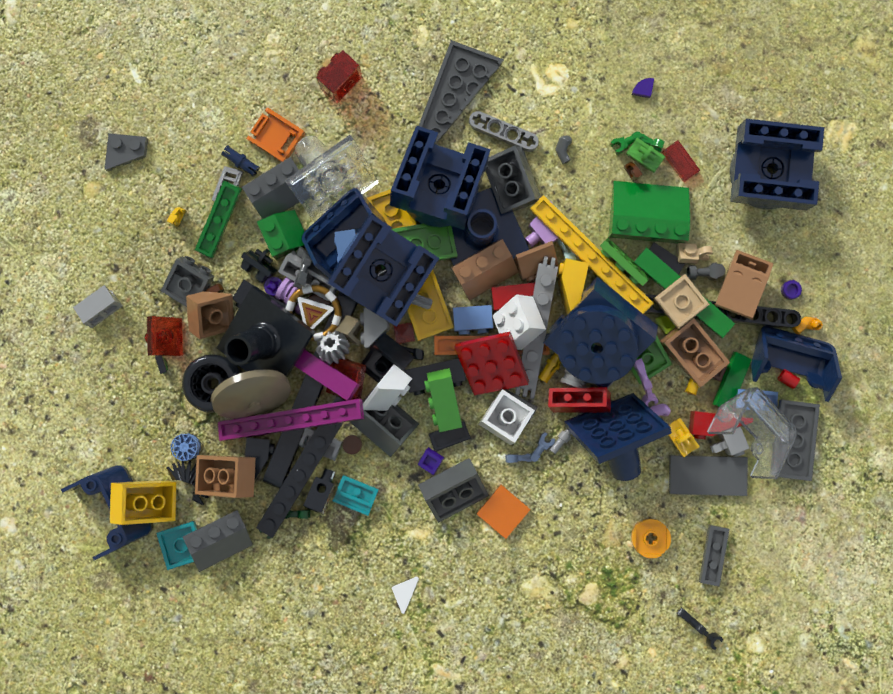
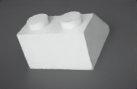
M393 365L365 400L363 410L387 411L391 405L395 407L402 399L399 395L404 396L410 389L408 384L412 378L396 365Z
M502 389L484 414L479 425L509 445H512L518 439L535 410Z

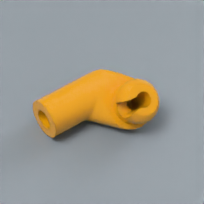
M804 317L798 326L792 327V330L799 335L805 329L820 330L823 323L818 318Z

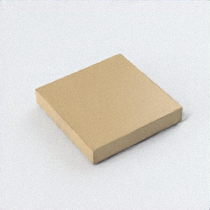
M686 274L653 298L677 329L710 305Z

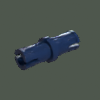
M229 145L224 148L225 152L222 151V156L233 162L235 167L242 168L252 177L257 174L256 170L259 171V166L248 160L246 155L236 152Z

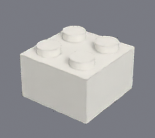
M516 294L493 315L499 334L511 332L517 350L525 348L546 330L532 296Z

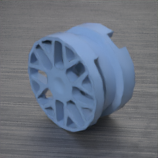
M180 434L171 443L173 456L181 461L196 458L201 450L199 439L192 434Z

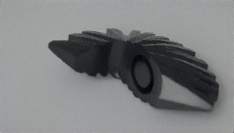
M177 461V466L175 463H172L174 471L166 467L172 481L180 480L195 487L196 463L192 470L191 461L188 462L186 469L184 461L181 462V465ZM194 488L192 500L201 505H204L203 501L199 496L205 497L207 499L209 498V496L195 494Z

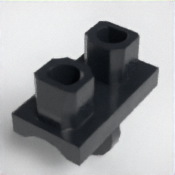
M259 249L255 252L249 250L241 256L243 261L240 267L247 272H251L254 267L259 271L255 278L261 283L265 282L270 276L275 275L278 269L271 265L273 259L269 257L270 251L268 249H265L263 252Z

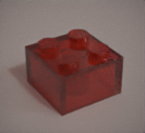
M344 50L334 54L330 60L331 62L326 67H322L316 77L320 89L336 104L363 78L360 65Z

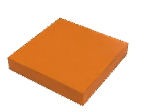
M500 484L476 514L506 539L531 509Z

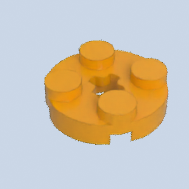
M651 518L644 519L635 524L631 533V542L634 549L642 556L658 558L670 547L671 534L662 522ZM649 533L656 537V540H653L651 544L646 540V536H649Z

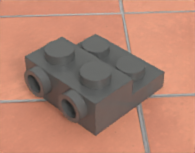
M182 256L175 260L161 289V292L187 307L186 296L206 291L215 277L210 274L211 270L205 266L199 267L194 264L195 260L189 256Z

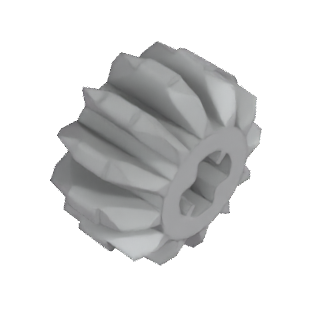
M336 330L333 333L328 331L326 336L321 335L322 340L317 341L318 347L316 348L320 359L330 365L333 361L338 364L339 359L345 360L344 355L349 354L348 348L350 347L346 336Z

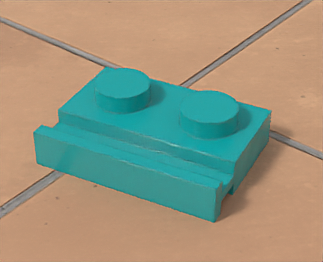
M343 475L333 502L368 516L379 489Z

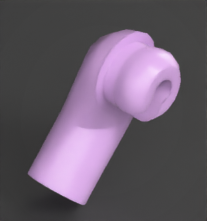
M666 404L650 407L658 416L663 415L666 417L671 412Z

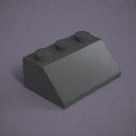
M515 145L489 157L485 171L501 214L526 208L535 204L541 198L523 147Z
M291 157L242 186V189L262 219L276 213L285 212L314 194Z
M371 392L362 400L363 403L371 394ZM391 405L387 411L363 410L364 419L349 421L390 457L419 425L417 421L398 405L395 407Z
M470 458L418 484L427 505L438 523L489 496Z
M238 510L183 536L184 542L199 572L253 545Z

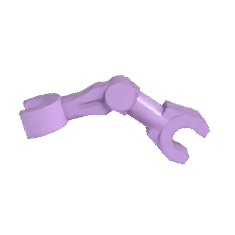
M642 358L638 359L634 364V368L641 379L646 393L642 397V401L647 406L650 401H653L656 405L658 404V399L652 393L651 388L653 386L647 376Z

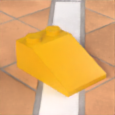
M567 258L558 266L556 276L559 277L558 285L566 316L581 301L589 263Z

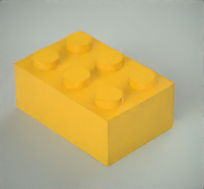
M142 481L111 483L110 523L129 525L175 521L176 482Z

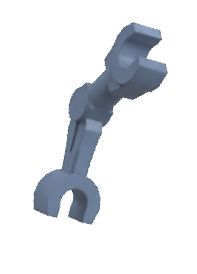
M544 432L540 435L537 443L538 446L534 452L524 455L507 454L505 455L506 462H536L539 460L542 452L555 443V439L552 438L550 442L546 443L544 438L547 436V433Z

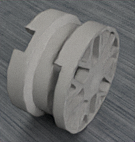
M566 369L564 370L565 376L561 378V383L572 388H587L585 386L587 382L576 378Z

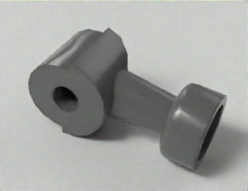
M717 262L712 263L708 267L698 269L695 265L687 266V277L690 280H696L697 276H701L714 281L725 274V267L722 264H717Z

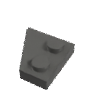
M108 133L104 169L111 171L114 167L127 165L133 160L145 158L148 138Z

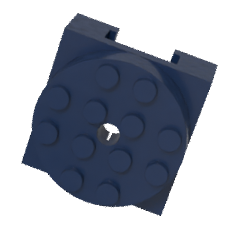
M745 119L737 127L735 153L730 163V180L732 183L730 202L749 204L759 209L768 210L787 208L807 211L816 206L818 203L819 181H812L814 153L821 152L823 149L825 127ZM766 167L772 168V170H773V174H772V175H771V173H769V172L767 171V168H766Z
M416 125L391 188L390 206L407 211L415 220L428 226H454L464 230L470 212L474 207L476 196L487 168L491 149L468 142L463 154L435 145L438 132Z
M370 214L346 248L326 283L397 327L438 262L439 257L420 245L416 246L393 231L391 226ZM381 264L384 266L385 272L383 275L378 276L375 273V266Z
M597 277L582 293V300L566 317L562 314L548 329L543 343L558 354L562 365L570 374L582 381L593 383L600 388L608 387L612 382L624 377L632 369L636 359L656 340L658 325Z

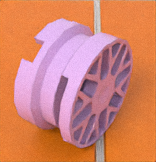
M286 277L280 284L275 299L284 301V304L287 305L290 296L299 288L294 287V281Z

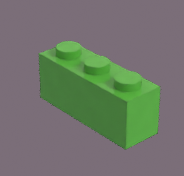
M450 368L427 373L428 380L424 382L426 392H431L432 396L428 398L430 409H435V414H432L434 426L438 425L439 432L462 428Z

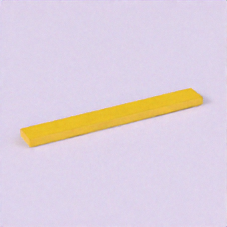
M544 195L530 208V211L582 262L589 263L588 268L641 313L644 314L654 304Z

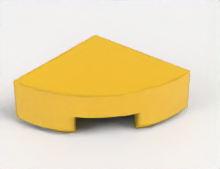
M175 208L167 222L178 227L186 212L185 209Z

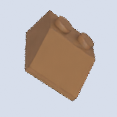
M552 241L515 255L514 262L519 271L518 274L521 281L526 280L528 283L536 279L538 263H543L544 256H548V265H550L551 257L556 258L554 266H559Z
M203 291L186 296L188 328L192 334L199 339L226 332L234 318L232 294Z

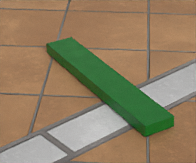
M647 247L633 262L664 290L681 277ZM706 299L710 305L695 317L722 339L735 323Z

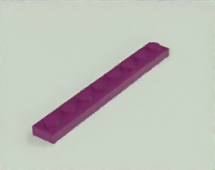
M354 399L219 421V441L364 419L362 399Z

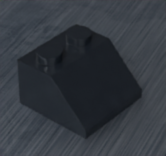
M385 333L372 346L359 368L379 383L393 365H396L404 372L415 357Z

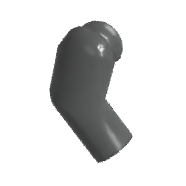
M568 135L561 136L555 148L562 165L571 161L567 148L572 143V138Z

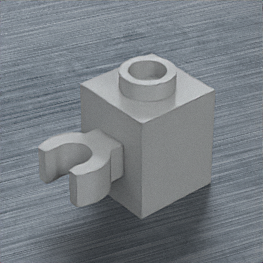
M741 427L718 434L721 441L709 446L712 453L725 450L726 455H733L734 457L745 454L744 450L749 449Z

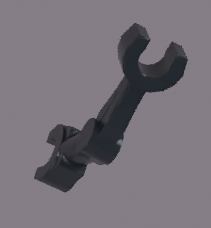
M682 607L679 609L677 614L701 635H705L707 637V645L716 650L717 647L714 646V642L716 640L723 642V638L716 632L710 634Z

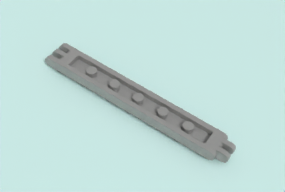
M544 256L543 263H538L532 296L546 330L523 348L521 361L529 383L525 386L516 387L515 395L519 396L520 389H523L522 397L525 398L527 397L528 390L531 391V399L535 397L544 347L543 342L546 336L558 266H554L556 258L551 257L550 265H548V256Z

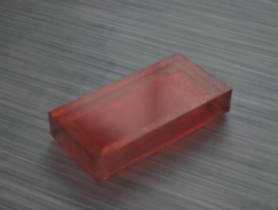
M679 140L662 151V154L666 156L665 158L683 182L700 171Z

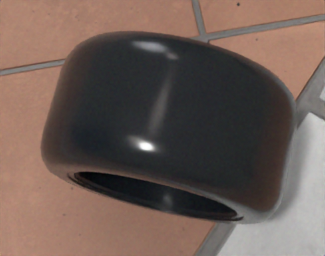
M215 354L198 357L188 365L182 379L183 393L187 401L196 409L203 412L216 413L211 402V395L214 391L211 386L212 380L216 378L220 384L242 372L227 357Z

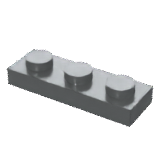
M708 525L699 576L700 583L720 587L729 528Z

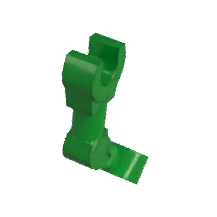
M637 131L627 138L613 139L610 145L611 147L616 144L620 146L619 149L615 150V154L619 155L628 148V145L634 143L636 138H639L661 153L665 141L651 139Z

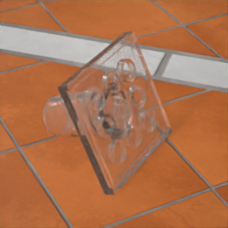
M348 135L329 150L316 136H307L301 139L295 147V155L303 168L284 180L314 222L349 190L357 188L363 194L379 183L351 135Z

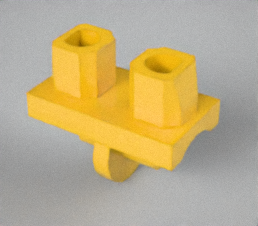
M677 418L669 424L672 433L668 436L682 457L687 456L700 447L681 418Z

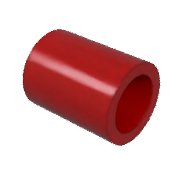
M786 369L777 378L778 381L791 389H794L800 382L799 377Z

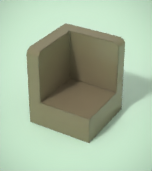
M345 315L335 330L345 335L348 342L360 345L361 342L355 336L362 328L359 325L361 321Z

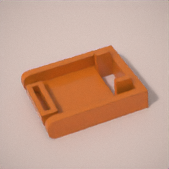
M267 107L265 112L271 115V117L269 118L262 113L250 131L257 138L254 139L248 135L246 139L280 162H283L291 156L305 135V131ZM290 135L295 138L285 152L282 150V147Z

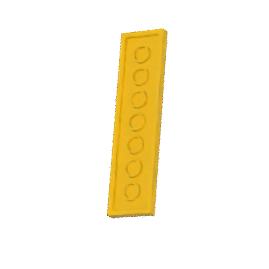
M391 189L367 197L369 202L383 216L386 223L392 227L391 229L417 225L415 219L407 211L390 206ZM432 270L417 293L432 299L431 308L425 309L411 304L407 309L418 341L454 328L435 273Z

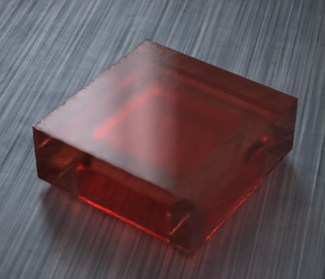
M412 322L399 324L397 327L393 325L395 339L398 344L415 342Z

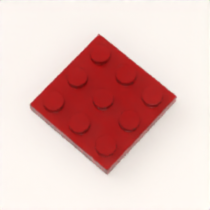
M511 332L455 344L454 348L474 396L528 385L529 379Z

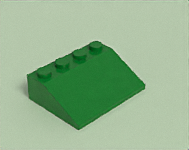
M613 181L608 237L674 244L689 241V188Z

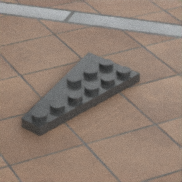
M450 41L419 123L420 127L438 132L435 145L498 70L504 59L458 42Z

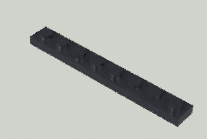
M337 395L333 403L347 400ZM343 423L317 427L256 528L271 538L275 536Z

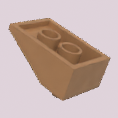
M695 318L689 320L679 329L674 328L660 340L668 355L699 387H702L730 363Z

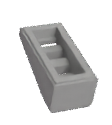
M224 166L212 201L215 202L223 181L234 182V185L239 187L243 171ZM227 173L237 176L236 178H231L227 176Z

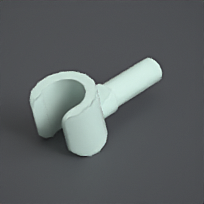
M559 239L557 242L563 251L564 260L566 258L576 260L575 254L573 252L568 253L564 243Z

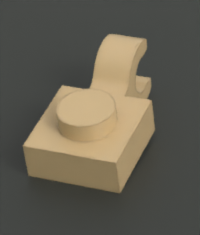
M678 243L676 246L678 263L697 264L699 259L709 260V254H713L711 246H704L698 249L697 244Z

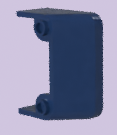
M357 188L349 190L302 235V242L314 266L327 277H330L333 272L332 269L338 264L337 246L334 242L335 232L360 229L370 214L386 223L383 216Z
M769 326L761 328L751 362L753 382L758 381L761 373H768L771 367L782 370L786 369L789 372L806 376L811 387L823 389L824 399L826 402H829L842 380L835 347L828 342Z
M115 465L62 488L61 491L64 493L82 487L83 491L88 495L102 492L110 510L111 483L133 482L125 466ZM153 523L116 524L117 528L111 530L107 535V543L110 549L93 556V560L104 557L149 535L153 530Z

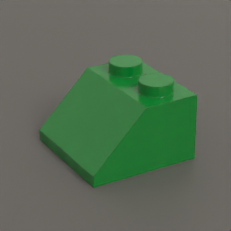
M295 210L276 213L257 221L268 249L275 260L288 255L292 251H297L300 246L305 247L302 242V235L305 231Z

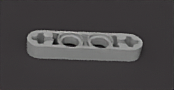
M480 111L473 112L470 115L469 124L472 129L512 146L523 147V150L527 152L534 151L538 146V137L529 131ZM477 117H480L481 122L486 123V120H489V122L487 123V128L484 129L483 123H478V125H475V121L473 120V118L477 119ZM493 123L498 124L500 131L493 133L490 130V125ZM509 131L517 132L518 137L515 140H510L507 137ZM521 134L524 135V136H523V139H524V140H527V141H528L530 138H532V139H533V143H534L535 145L531 144L530 147H529V146H527V142L524 141V140L521 141V144L518 143L519 140H520Z

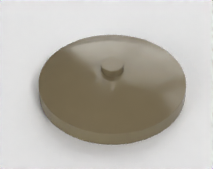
M252 370L232 376L220 383L211 395L213 410L225 418L237 419L262 415L282 405L288 399L291 387L288 378L278 371Z

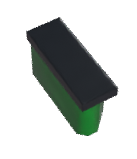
M162 355L155 356L160 374L167 373L168 366L165 358Z

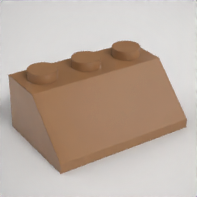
M503 239L497 240L450 267L469 301L519 273Z

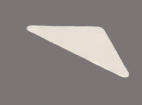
M418 577L392 587V591L403 614L412 597L419 579Z

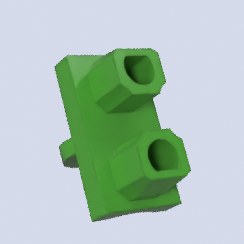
M636 138L626 153L627 156L655 173L666 157L655 150L653 146H649L639 138Z

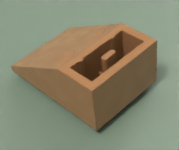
M736 250L729 264L715 306L753 319L774 263Z

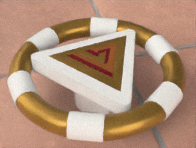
M311 284L297 289L290 296L285 309L292 313L295 302L298 299L302 320L311 329H314L334 310V317L330 327L324 332L315 333L310 341L322 340L321 335L326 336L328 331L333 333L339 326L341 306L331 290L320 285ZM311 292H318L325 295L333 304V307L300 296Z

